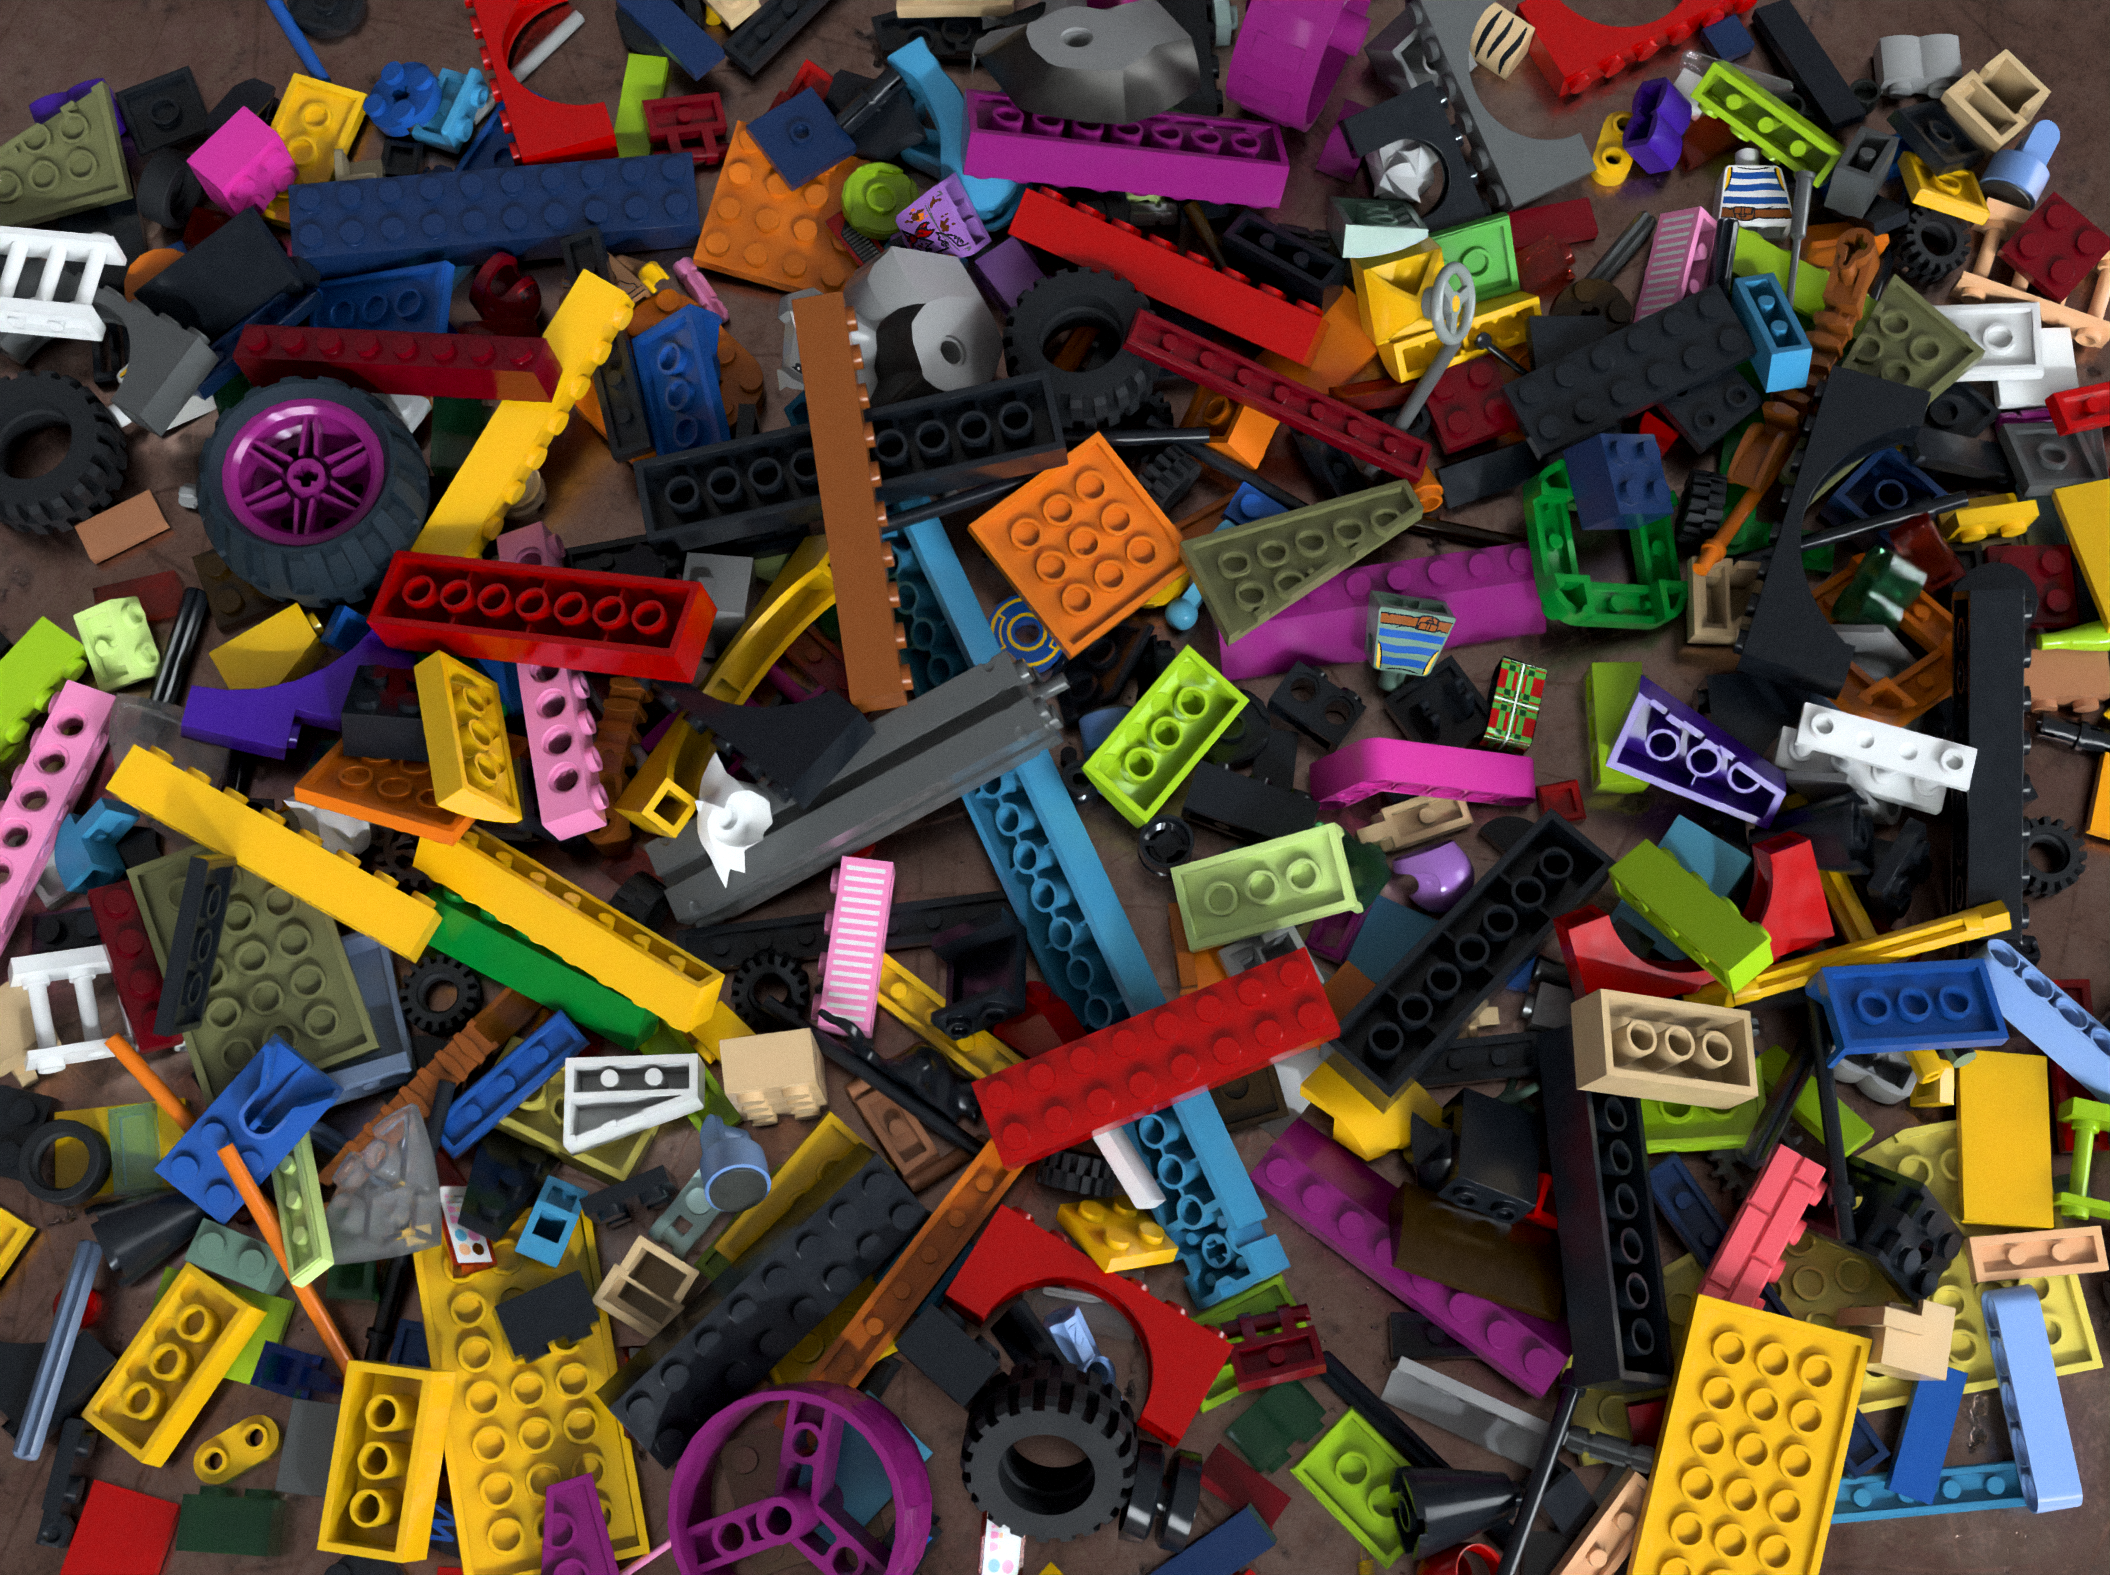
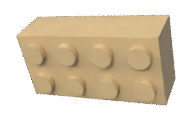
M1601 988L1571 1003L1577 1090L1724 1110L1759 1096L1750 1011Z
M810 1028L719 1040L725 1095L744 1121H751L752 1126H767L778 1123L777 1117L795 1115V1120H810L821 1117L820 1111L830 1110L824 1057Z

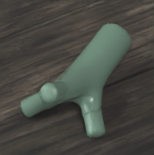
M1509 1079L1505 1090L1495 1099L1534 1114L1535 1107L1522 1102V1100L1538 1091L1539 1085L1532 1083L1524 1088L1515 1090L1518 1081L1516 1079Z

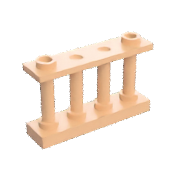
M1988 197L1986 203L1990 211L1989 218L1984 225L1972 223L1971 226L1972 230L1985 235L1973 272L1963 271L1952 286L1949 296L1960 299L1964 304L2040 302L2041 328L2070 327L2071 338L2076 340L2077 343L2086 347L2102 349L2110 340V322L2103 320L2110 298V250L2091 270L2096 272L2099 278L2087 314L2064 306L2067 297L2058 304L2050 299L2046 300L2026 293L2029 281L2017 271H2015L2010 287L1989 280L1988 276L2000 240L2008 241L2034 212Z

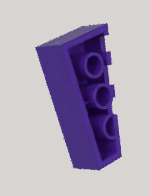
M1641 674L1609 744L1605 766L1769 829L1786 794V773Z

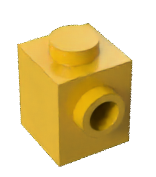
M721 1000L715 1005L712 1018L690 1031L697 1040L692 1047L709 1064L715 1059L721 1063L719 1040L756 1035Z

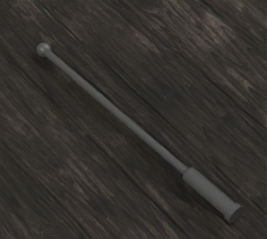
M1807 170L1795 172L1796 187L1789 235L1793 239L1786 292V297L1792 309L1801 240L1806 237L1812 184L1816 177L1815 172Z

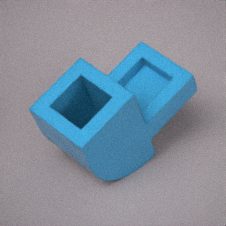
M100 797L84 816L69 813L58 831L54 852L56 868L66 891L87 895L89 889L114 884L122 876L126 868L115 845L141 818L136 808L125 802Z
M548 1175L518 1241L515 1252L557 1268L582 1210L579 1199L586 1197L589 1191Z

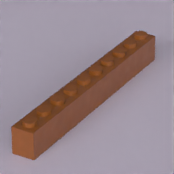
M842 291L792 299L850 701L862 713L907 706L906 691L913 690L914 686L910 664H902L900 649L907 648V640L903 622L896 623L893 608L901 607L897 581L889 582L887 570L889 567H895L891 542H883L881 531L882 527H888L889 524L885 502H877L875 488L882 487V478L878 461L871 462L869 448L876 447V439L872 421L865 422L863 409L870 408V400L866 382L859 383L857 370L864 369V361L860 344L853 345L851 332L858 331L854 305L846 306Z

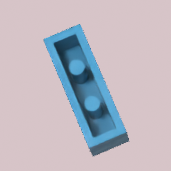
M1774 272L1734 278L1731 307L1758 351L1750 361L1765 392L1806 387L1813 348Z

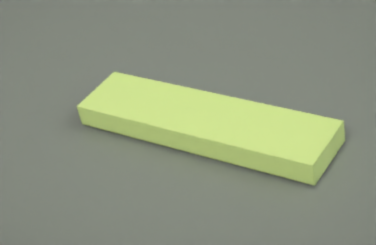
M309 1131L271 1172L290 1283L304 1288L334 1264Z

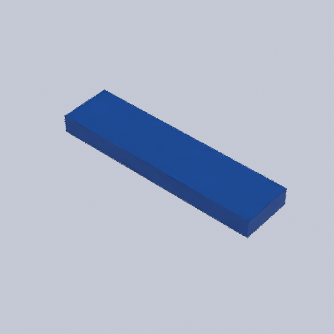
M560 1009L451 1103L440 1144L453 1159L461 1157L565 1066V1058H575L591 1044L564 1010Z

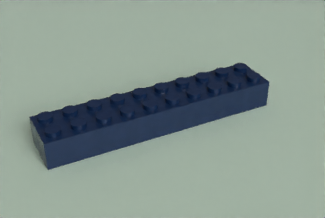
M692 152L288 185L292 257H302L320 272V278L362 275L445 260L454 264L455 267L484 265L493 255L500 251L514 256L517 262L564 258L560 239L596 226L603 232L607 252L610 254L697 246L701 235Z

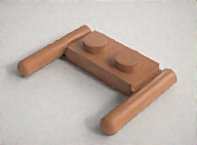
M919 1041L891 1058L897 1057L914 1046L927 1044ZM857 1077L843 1086L849 1099L854 1102L857 1112L890 1164L895 1168L897 1175L900 1179L902 1178L904 1184L913 1195L973 1159L972 1156L959 1147L940 1158L938 1150L919 1120ZM983 1134L975 1137L985 1145L989 1141Z

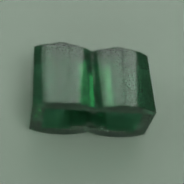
M1875 545L1861 560L1853 581L1838 596L1830 617L1843 625H1885L1894 635L1899 627L1904 610L1921 594L1927 574L1894 552Z
M1297 1379L1273 1385L1231 1423L1223 1433L1258 1473L1267 1468L1273 1474L1292 1457L1286 1449L1298 1438H1301L1306 1444L1325 1427L1320 1419L1327 1412Z

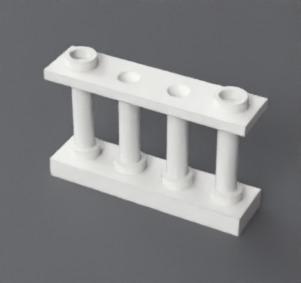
M0 226V254L8 255L0 278V332L102 341L106 326L93 308L92 302L104 264L125 266L127 258L115 238L101 232L85 234ZM26 257L47 259L35 297L30 299L13 298ZM65 260L86 262L75 301L70 303L52 301Z
M1805 702L1802 707L1798 729L1783 726L1779 730L1771 764L1783 772L1784 770L1849 774L1873 798L1937 815L1942 811L1947 787L1965 792L1969 790L1978 749Z
M103 945L10 959L7 970L10 988L22 986L23 990H28L38 1044L37 1050L27 1051L24 1060L25 1071L37 1069L39 1074H51L64 1070L66 1064L115 1057L104 1044L109 1038L103 1039L92 982L98 974L111 973ZM68 979L69 983H74L85 1042L57 1046L46 987L51 984V981ZM123 1035L125 1040L137 1052L132 1035ZM183 1041V1044L173 1046L177 1052L188 1051L185 1041Z

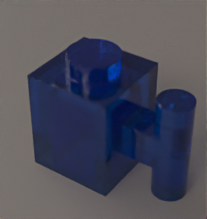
M268 1340L264 1344L250 1385L307 1400L311 1388L319 1392L338 1394L343 1390L339 1376L318 1370L322 1356Z

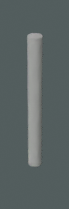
M573 10L510 70L516 80L521 83L585 22L583 16L577 10ZM491 89L489 90L485 106L477 110L473 121L475 125L500 103H495Z

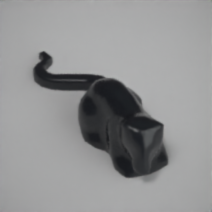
M824 1009L819 1010L817 1014L825 1021L838 1026L850 1036L852 1049L857 1056L879 1071L887 1074L890 1079L955 1124L962 1114L968 1116L973 1122L978 1121L981 1108L971 1082L979 1079L960 1074L949 1058L939 1049L928 1045H917L895 1058L885 1059L866 1044L865 1035L855 1023L846 1018L834 1016Z

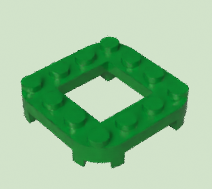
M1565 458L1547 466L1524 483L1523 508L1535 584L1542 601V612L1548 619H1558L1572 626L1649 630L1660 627L1681 613L1686 599H1688V581H1681L1670 515L1638 529H1629L1638 584L1591 582L1590 575H1579L1569 516V510L1577 511ZM1672 490L1670 491V499L1674 508L1679 505L1675 491Z

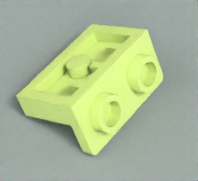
M137 596L110 599L73 615L100 691L106 693L113 692L142 679L157 676L161 664L160 654L155 646L145 612Z

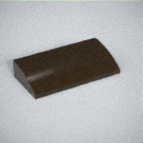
M1405 1181L1402 1182L1388 1204L1392 1267L1555 1323L1559 1317L1563 1291V1266L1560 1240L1557 1235L1521 1222H1516L1515 1224L1498 1222L1486 1214L1470 1208L1459 1207L1453 1202L1439 1197L1434 1191Z

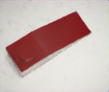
M1028 981L1026 983L1025 1013L1006 1020L1001 1024H996L993 1034L1030 1058L1088 1035L1067 1002L1053 994L1048 985L1039 981Z

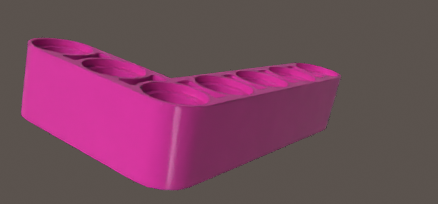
M1377 737L1356 741L1309 765L1310 793L1314 801L1321 803L1318 810L1342 809L1381 791L1501 806H1524L1536 802L1534 761L1531 757Z

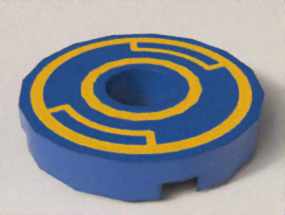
M1019 595L1010 596L998 604L988 619L989 626L1001 651L1007 650L1015 656L1016 660L1023 657L1029 667L1034 666L1038 673L1045 672L1051 668L1063 653ZM1022 626H1032L1039 632L1038 638L1028 644L1019 641L1015 634Z

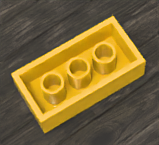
M348 1360L316 1550L398 1563L427 1559L456 1371L375 1360Z

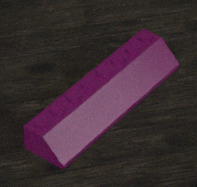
M965 88L961 137L963 175H970L977 179H1008L1020 184L1030 182L1045 183L1059 188L1070 186L1091 188L1097 192L1111 190L1129 192L1136 196H1167L1180 201L1186 199L1204 200L1217 205L1226 203L1242 204L1255 209H1262L1264 207L1279 208L1290 165L1278 123L1163 111L1155 116L1127 125L1090 123L1034 114L1017 108L1006 93Z
M1529 541L1345 569L1228 647L1209 612L1220 673L1229 682L1289 673L1298 660L1306 666L1313 664L1319 668L1368 661L1364 653V643L1371 590L1446 602L1455 615L1456 621L1442 649L1538 635L1546 632V616L1542 612V601L1536 589Z
M1298 1117L1273 1143L1249 1175L1258 1195L1415 1311L1428 1318L1431 1323L1440 1327L1446 1334L1464 1347H1467L1480 1359L1537 1401L1545 1394L1572 1355L1570 1329L1567 1324L1568 1312L1560 1307L1558 1319L1555 1323L1392 1267L1388 1204L1398 1188L1301 1117Z

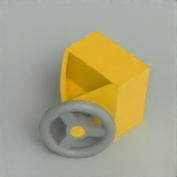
M1428 236V238L1415 245L1393 253L1374 257L1350 258L1362 330L1376 346L1433 329L1438 339L1446 345H1457L1467 336L1474 319L1476 305L1473 278L1468 268L1460 262L1454 261L1444 266L1442 248L1431 237ZM1454 274L1458 276L1462 285L1457 291H1453L1448 282ZM1463 304L1461 320L1457 327L1458 314L1460 313L1461 306Z

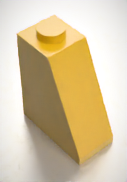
M295 603L209 652V655L229 690L259 689L292 682L307 676L326 652V645L319 642L325 628L314 611L306 614L301 606Z

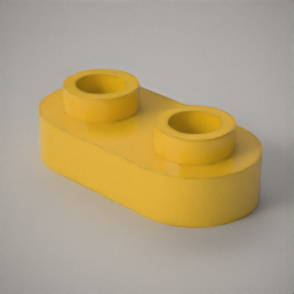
M1616 111L1611 113L1605 119L1592 156L1597 169L1590 174L1597 183L1603 186L1619 185L1626 179L1631 168L1633 158L1623 149L1622 145L1624 131L1617 127H1626L1633 116L1631 112ZM1606 159H1615L1618 164H1610Z
M253 1415L204 1442L194 1456L193 1465L196 1475L205 1483L223 1485L271 1459L280 1451L283 1445L284 1432L280 1423L270 1416ZM259 1429L263 1434V1440L258 1446H253L250 1442V1436L253 1431ZM218 1452L222 1456V1464L218 1469L214 1470L210 1466V1458Z

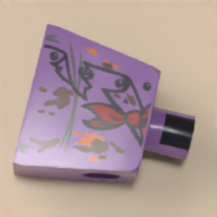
M956 172L933 186L895 217V221L900 231L890 237V245L894 247L959 258L977 253L992 241Z

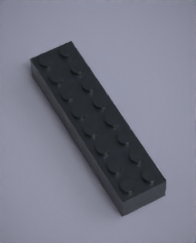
M2025 589L1952 592V742L1978 750L1969 790L1965 792L1951 788L1950 915L2002 900L2009 911L2011 929L1977 939L2022 940V929H2027L2029 926V907L2027 903L2022 902L2023 886L2028 885L2030 878L2028 860H2023V842H2028L2030 837L2028 816H2023V799H2028L2030 795V776L2028 773H2024V755H2029L2031 737L2029 730L2024 729V712H2029L2031 707V690L2029 686H2024V668H2029L2031 665V645L2029 642H2025V625H2029L2031 622L2032 605L2029 598L2025 599Z
M1550 808L1338 1023L1341 1029L1340 1037L1323 1043L1318 1056L1384 1114L1554 938L1557 933L1553 918L1582 908L1608 881L1610 877L1608 869L1617 862Z
M1572 1024L1536 1034L1538 1045L1537 1059L1540 1066L1543 1089L1542 1103L1545 1109L1548 1133L1547 1146L1550 1152L1553 1178L1552 1190L1555 1195L1558 1222L1557 1234L1560 1240L1563 1266L1562 1279L1565 1284L1568 1311L1567 1324L1570 1329L1573 1355L1572 1369L1575 1374L1576 1387L1630 1394L1671 1387L1675 1368L1641 1099L1577 1090Z
M860 1142L601 1386L595 1394L654 1459L667 1470L683 1455L692 1437L713 1415L733 1402L740 1400L742 1396L752 1389L931 1216L930 1213L882 1157Z

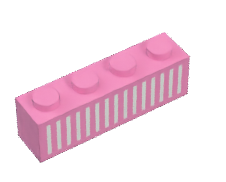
M1701 206L1660 214L1633 323L1707 288L1717 221Z
M842 856L840 869L833 868L830 893L836 894L834 910H827L824 923V935L830 936L828 952L821 951L818 964V977L824 978L822 994L814 995L811 1019L818 1020V1028L827 1034L849 1036L844 1030L825 1021L817 1013L820 1009H824L834 1016L852 1021L861 1029L866 1038L872 1039L896 873L893 862Z

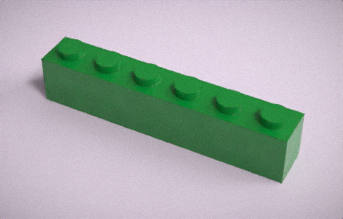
M442 884L425 894V896L437 903L434 910L443 918L428 942V945L555 1012L560 1009L564 1010L571 1020L632 1052L653 1036L659 1020V1016L646 1008L635 1005L631 999L615 989L602 985L595 977L579 967L566 963L558 954L543 945L532 942L528 936L509 924L499 922L494 915L476 904L465 901L460 894Z

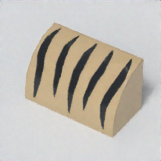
M1495 2L1484 11L1477 22L1469 50L1475 61L1506 80L1527 54L1535 27Z

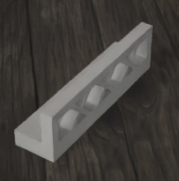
M1404 1356L1394 1360L1379 1397L1387 1405L1531 1471L1534 1469L1550 1423ZM1567 1431V1433H1566V1436H1565V1439H1564V1442H1563L1562 1445H1564L1565 1442H1566V1439H1567L1568 1434H1569L1568 1431Z

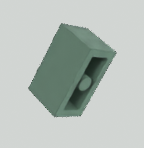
M203 1218L184 1257V1260L276 1297L280 1296L288 1279L267 1243Z

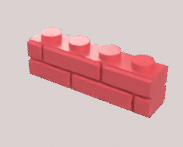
M1777 1143L1767 1164L1762 1166L1695 1292L1763 1310L1766 1301L1759 1296L1767 1282L1775 1285L1782 1274L1787 1262L1781 1259L1780 1256L1787 1243L1795 1246L1807 1226V1222L1802 1220L1801 1217L1808 1203L1816 1207L1828 1186V1183L1821 1180L1826 1169L1790 1148Z

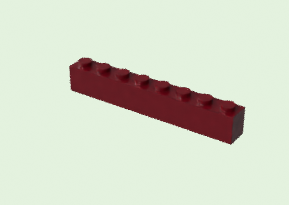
M245 324L232 356L254 387L259 385L260 387H267L279 383L280 378L289 376H301L304 379L317 380L318 376L341 380L348 384L351 389L357 387L369 393L552 403L563 371L546 338Z

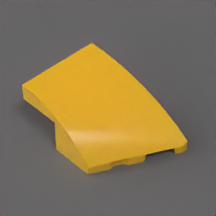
M1325 1061L1300 1084V1095L1334 1117L1333 1139L1367 1162L1385 1156L1391 1150L1404 1149L1411 1145L1412 1111L1433 1127L1453 1128L1452 1125L1441 1121L1443 1109L1416 1081L1384 1114Z

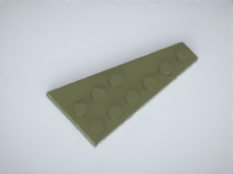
M100 81L91 87L92 92L77 102L71 100L60 107L61 112L43 124L35 123L0 146V226L24 228L134 198L109 85L104 81Z
M1894 274L1841 367L1932 392L1928 403L1930 404L1983 358L1985 350L1899 276ZM1801 437L1779 475L1778 480L1784 486L1786 483L1790 485L1795 483L1797 474L1789 471L1797 448L1805 450L1808 441L1806 438ZM1866 457L1846 467L1829 480L1816 494L1810 505Z
M1405 478L1181 541L1179 544V554L1228 647L1422 518L1424 507Z

